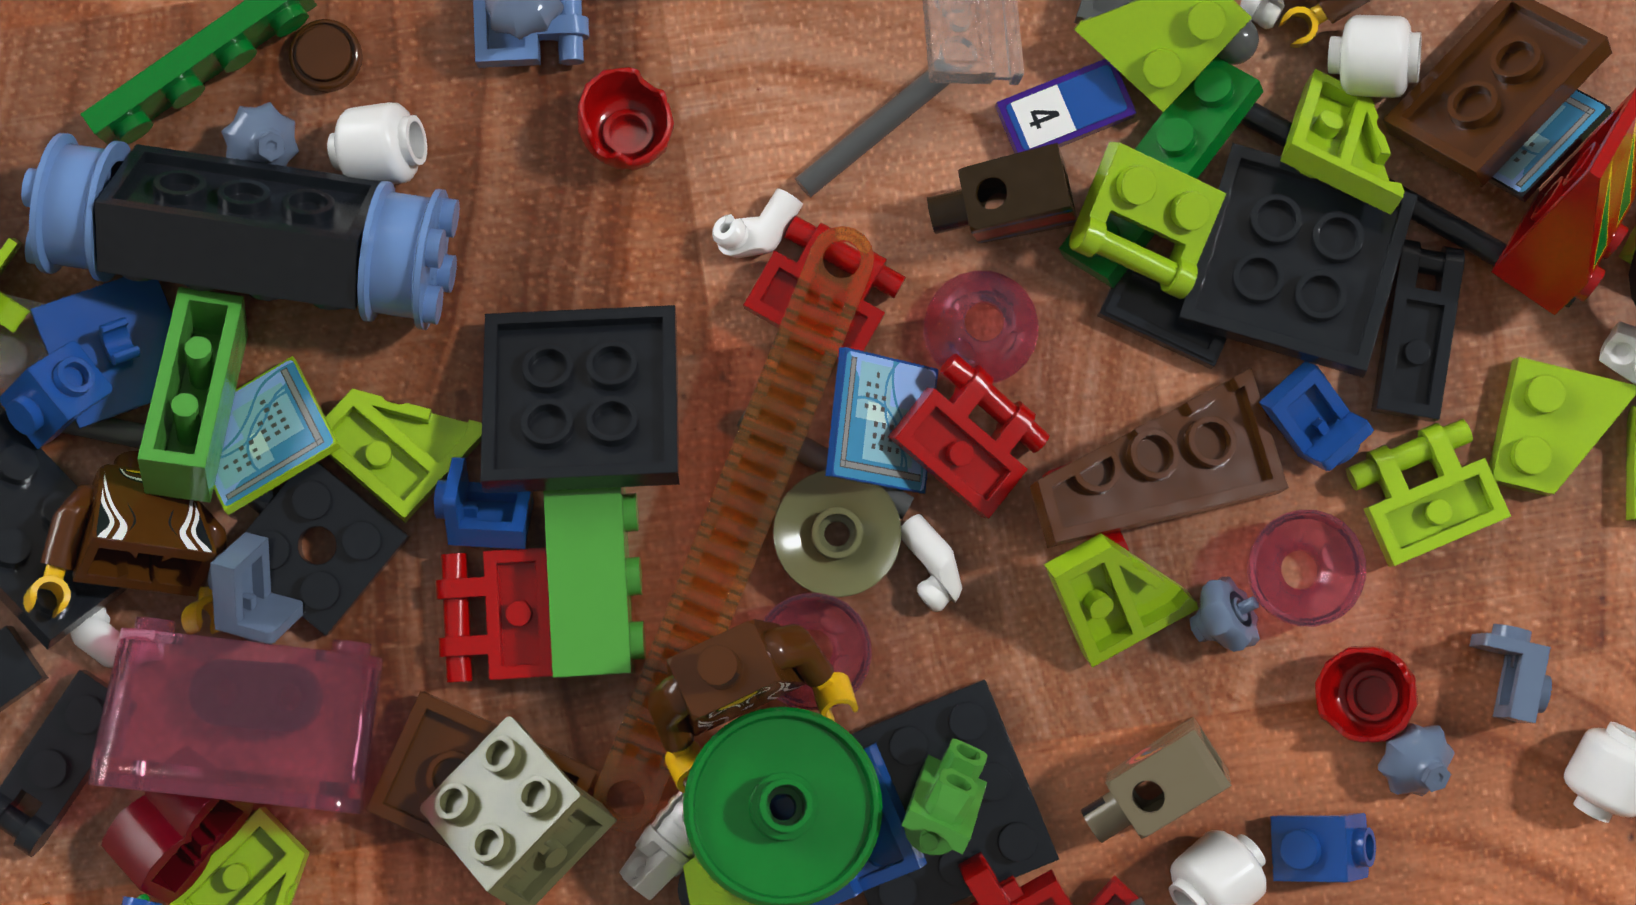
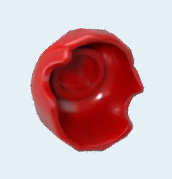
M631 67L603 70L585 84L577 107L578 132L586 149L594 158L617 170L628 169L634 171L650 166L666 152L674 129V120L664 90L657 89L642 78L639 70Z
M1350 646L1326 661L1315 682L1317 710L1321 719L1331 725L1343 737L1354 742L1377 743L1389 740L1407 727L1418 705L1414 674L1400 657L1379 646Z

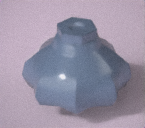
M560 0L485 1V8L490 14L491 29L496 33L511 34L519 40L531 33L547 31L551 21L560 15L564 8Z
M271 102L256 108L240 106L234 121L221 131L227 145V158L287 166L288 162L299 152L295 140V120L280 114Z
M1231 577L1209 580L1202 587L1198 612L1195 616L1189 618L1191 631L1199 642L1216 641L1224 648L1233 652L1255 646L1260 640L1257 630L1258 616L1254 612L1255 609L1259 608V603L1254 596L1248 598L1247 593L1238 588Z
M1409 723L1400 734L1386 741L1385 754L1378 764V770L1387 778L1390 792L1397 795L1413 793L1423 796L1429 790L1434 792L1446 787L1451 776L1447 768L1455 752L1446 742L1441 726L1429 725L1422 727Z

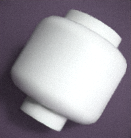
M1354 15L1345 23L1342 36L1330 37L1328 74H1340L1341 87L1349 95L1378 98L1400 97L1405 93L1408 83H1418L1421 32H1412L1408 20L1401 16Z
M387 102L346 109L337 120L335 132L331 133L328 137L327 150L332 166L336 170H341L343 175L366 180L390 181L394 185L409 182L417 173L418 166L423 165L426 161L427 138L423 124L416 115H410L409 111L399 103Z
M1610 722L1606 729L1591 728L1585 732L1564 771L1565 783L1577 794L1573 802L1575 807L1605 823H1609L1613 814L1620 817H1636V731L1621 724Z
M1210 830L1183 852L1171 865L1170 873L1173 884L1169 887V893L1176 905H1254L1265 894L1267 889L1266 877L1262 866L1266 863L1265 857L1259 847L1245 835L1239 834L1237 837H1234L1225 831Z

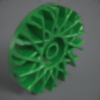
M771 707L756 710L734 719L715 733L704 745L694 760L687 776L682 798V820L685 825L687 842L695 855V860L710 876L709 878L728 894L734 895L753 905H810L824 900L844 888L856 877L868 861L880 832L883 807L882 793L875 768L860 743L846 729L833 720L810 710L795 707ZM777 795L789 797L794 804V812L788 820H778L770 811L771 800Z

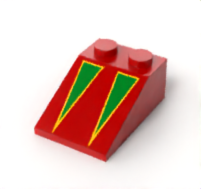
M1636 88L1538 190L1491 271L1494 275L1554 316L1574 297L1583 302L1591 295L1606 270L1598 266L1602 258H1609L1628 233L1629 228L1623 225L1622 221L1634 201L1636 191Z

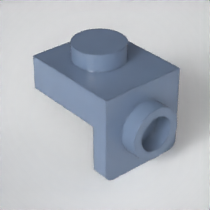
M245 532L210 563L208 585L213 594L215 630L241 636L251 642L272 644L303 616V602L301 600L271 593L269 541L267 537Z
M1493 624L1491 633L1471 635L1469 647L1505 655L1492 717L1516 723H1536L1537 714L1543 713L1548 706L1552 691L1551 676L1545 674L1551 647L1531 643L1532 631L1509 625Z

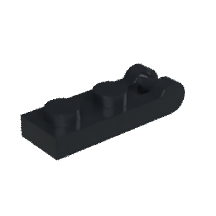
M1405 239L1390 290L1371 411L1429 422L1440 420L1465 262L1464 249L1443 246L1441 251L1421 248V242ZM1418 273L1435 276V291L1415 288Z
M87 670L78 671L0 786V829L16 839L14 846L30 857L39 852L139 706ZM26 792L43 803L32 818L16 808Z

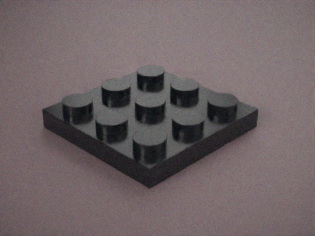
M1232 143L1219 186V190L1227 194L1197 263V279L1192 290L1185 297L1178 324L1363 378L1370 363L1418 195L1404 191L1403 199L1390 215L1316 178L1303 175L1297 169L1281 162V156Z
M675 305L485 314L480 478L483 492L505 493L680 485L677 316Z
M985 679L851 733L863 748L874 743L877 744L905 812L927 756L931 755L942 760L952 738L976 747L988 755L985 766L979 776L980 779L987 782L971 839L963 855L954 850L943 855L923 853L927 864L922 868L863 891L868 905H950L970 897L973 894L965 883L958 864L979 852H982L999 882L1012 875L1016 878L1059 860Z

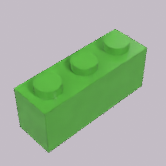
M178 287L137 458L145 494L211 503L248 338L244 296Z
M625 487L543 491L553 678L635 673V660L646 659L644 621H632L631 596L642 595L640 557H629L628 532L639 531L637 493L626 494Z

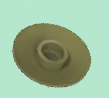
M823 470L800 480L783 498L774 520L773 539L775 550L785 571L803 588L828 597L852 596L873 587L893 566L901 544L900 517L891 497L881 486L825 476L826 470ZM836 522L844 524L849 531L848 541L844 545L837 547L830 545L824 536L827 526Z

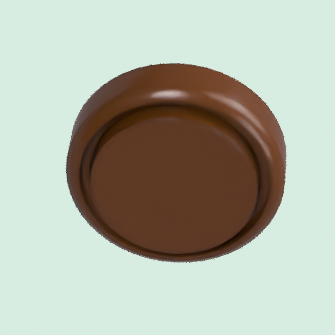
M319 19L309 22L297 31L290 43L289 63L293 73L305 86L318 92H334L343 89L356 78L362 65V49L357 37L346 25L335 20Z

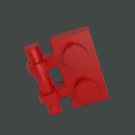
M795 216L784 237L804 248V251L798 261L795 262L774 250L743 304L744 309L838 361L840 347L865 351L885 316L884 311L864 301L872 287L894 299L906 277L885 265L887 259L872 250L866 255L837 239L838 231L822 222L816 227L804 219ZM823 259L854 276L847 290L815 273Z
M955 353L947 359L940 369V373L956 386L951 398L948 400L935 388L927 387L888 438L980 517L989 519L1028 470L1010 454L1012 449L1020 441L1032 453H1036L1046 444L1050 434L1034 421L1036 414L1021 401L1013 403L992 385L994 377L980 365L972 367ZM976 405L998 422L996 430L991 436L968 417Z
M546 547L483 551L484 577L468 578L466 553L441 554L442 580H436L437 600H443L445 637L438 638L439 657H446L447 683L472 681L471 656L488 655L489 680L552 677ZM485 597L487 635L470 636L469 599Z

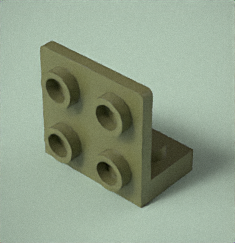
M510 716L506 717L420 806L421 813L483 888L508 905H536L617 821L601 802L575 785L524 727Z

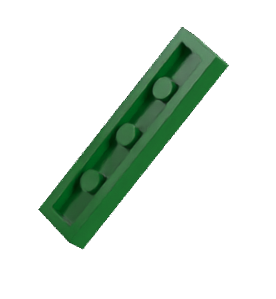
M244 0L82 112L81 116L93 133L107 145L112 141H123L127 144L133 143L147 134L153 126L152 120L170 107L178 109L195 101L204 92V84L222 71L226 73L234 72L247 65L257 54L255 48L274 35L278 37L286 36L300 28L309 17L307 12L315 8L317 4L314 0Z
M1215 57L1161 114L1135 150L1197 179L1262 95L1263 89L1260 81L1224 60ZM1111 213L1106 221L1108 231L1144 248L1155 235ZM1070 233L1058 248L1064 259L1109 287L1114 288L1128 268L1096 253L1091 257H1087L1072 250L1069 246Z

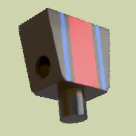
M1058 143L963 167L958 170L961 184L960 190L927 197L929 215L935 234L970 227V231L978 243H988L1075 225L1077 220L1066 164ZM997 193L1007 194L1006 200L998 208H985L987 200L992 195Z

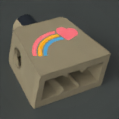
M1191 717L1108 772L1105 784L1110 792L1081 809V813L1101 843L1130 825L1133 826L1140 838L1143 839L1232 786L1229 770L1195 718ZM1144 781H1152L1158 784L1163 792L1152 800H1146L1136 793L1134 787Z

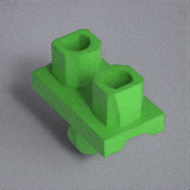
M952 738L942 760L931 755L927 756L901 825L904 827L906 838L918 851L929 855H943L954 850L963 855L971 839L987 785L986 781L979 778L988 756L984 751L961 740Z

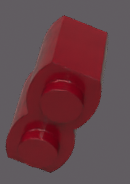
M186 745L161 763L151 778L145 794L124 808L116 816L108 828L101 846L140 891L170 904L183 895L197 881L206 868L211 854L236 835L248 819L255 802L215 760Z

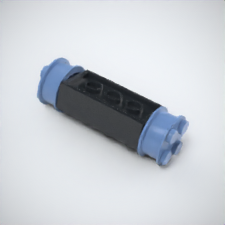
M58 133L53 136L41 156L38 168H29L22 182V203L25 207H30L29 231L25 242V258L27 263L35 264L38 270L43 273L54 274L62 266L89 270L93 279L101 282H108L115 274H119L131 281L159 280L185 284L188 288L197 291L219 289L246 293L255 299L264 301L286 299L312 303L314 306L324 310H339L343 308L355 310L358 305L359 314L363 321L373 322L378 314L414 319L416 328L421 330H427L430 324H438L442 312L444 292L451 293L455 283L457 257L456 255H449L447 252L449 237L454 238L456 234L460 204L459 200L449 198L447 191L443 189H436L431 197L395 192L394 185L390 181L351 178L334 173L136 144L131 150L129 145L123 141H112L105 149L79 145L76 138L69 133Z

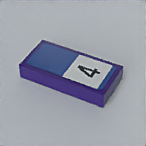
M1106 59L998 101L995 105L1014 154L1058 143L1060 148L1130 120L1136 115V110L1119 71Z

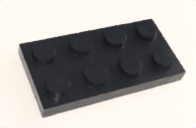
M0 405V600L48 650L128 588L73 582V571L66 569L63 580L68 584L71 591V598L67 607L52 619L53 611L57 605L56 596L50 590L40 589L37 591V600L34 608L29 613L25 610L23 602L27 589L44 575L46 564L41 563L40 560L52 517L77 488V485L41 448L37 449L26 435L14 428L8 419L6 411Z

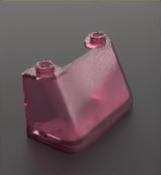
M136 617L134 628L120 629L93 751L88 785L363 814L384 662L382 658L370 656L372 644L333 640L331 651L189 635L174 633L175 621L150 617Z

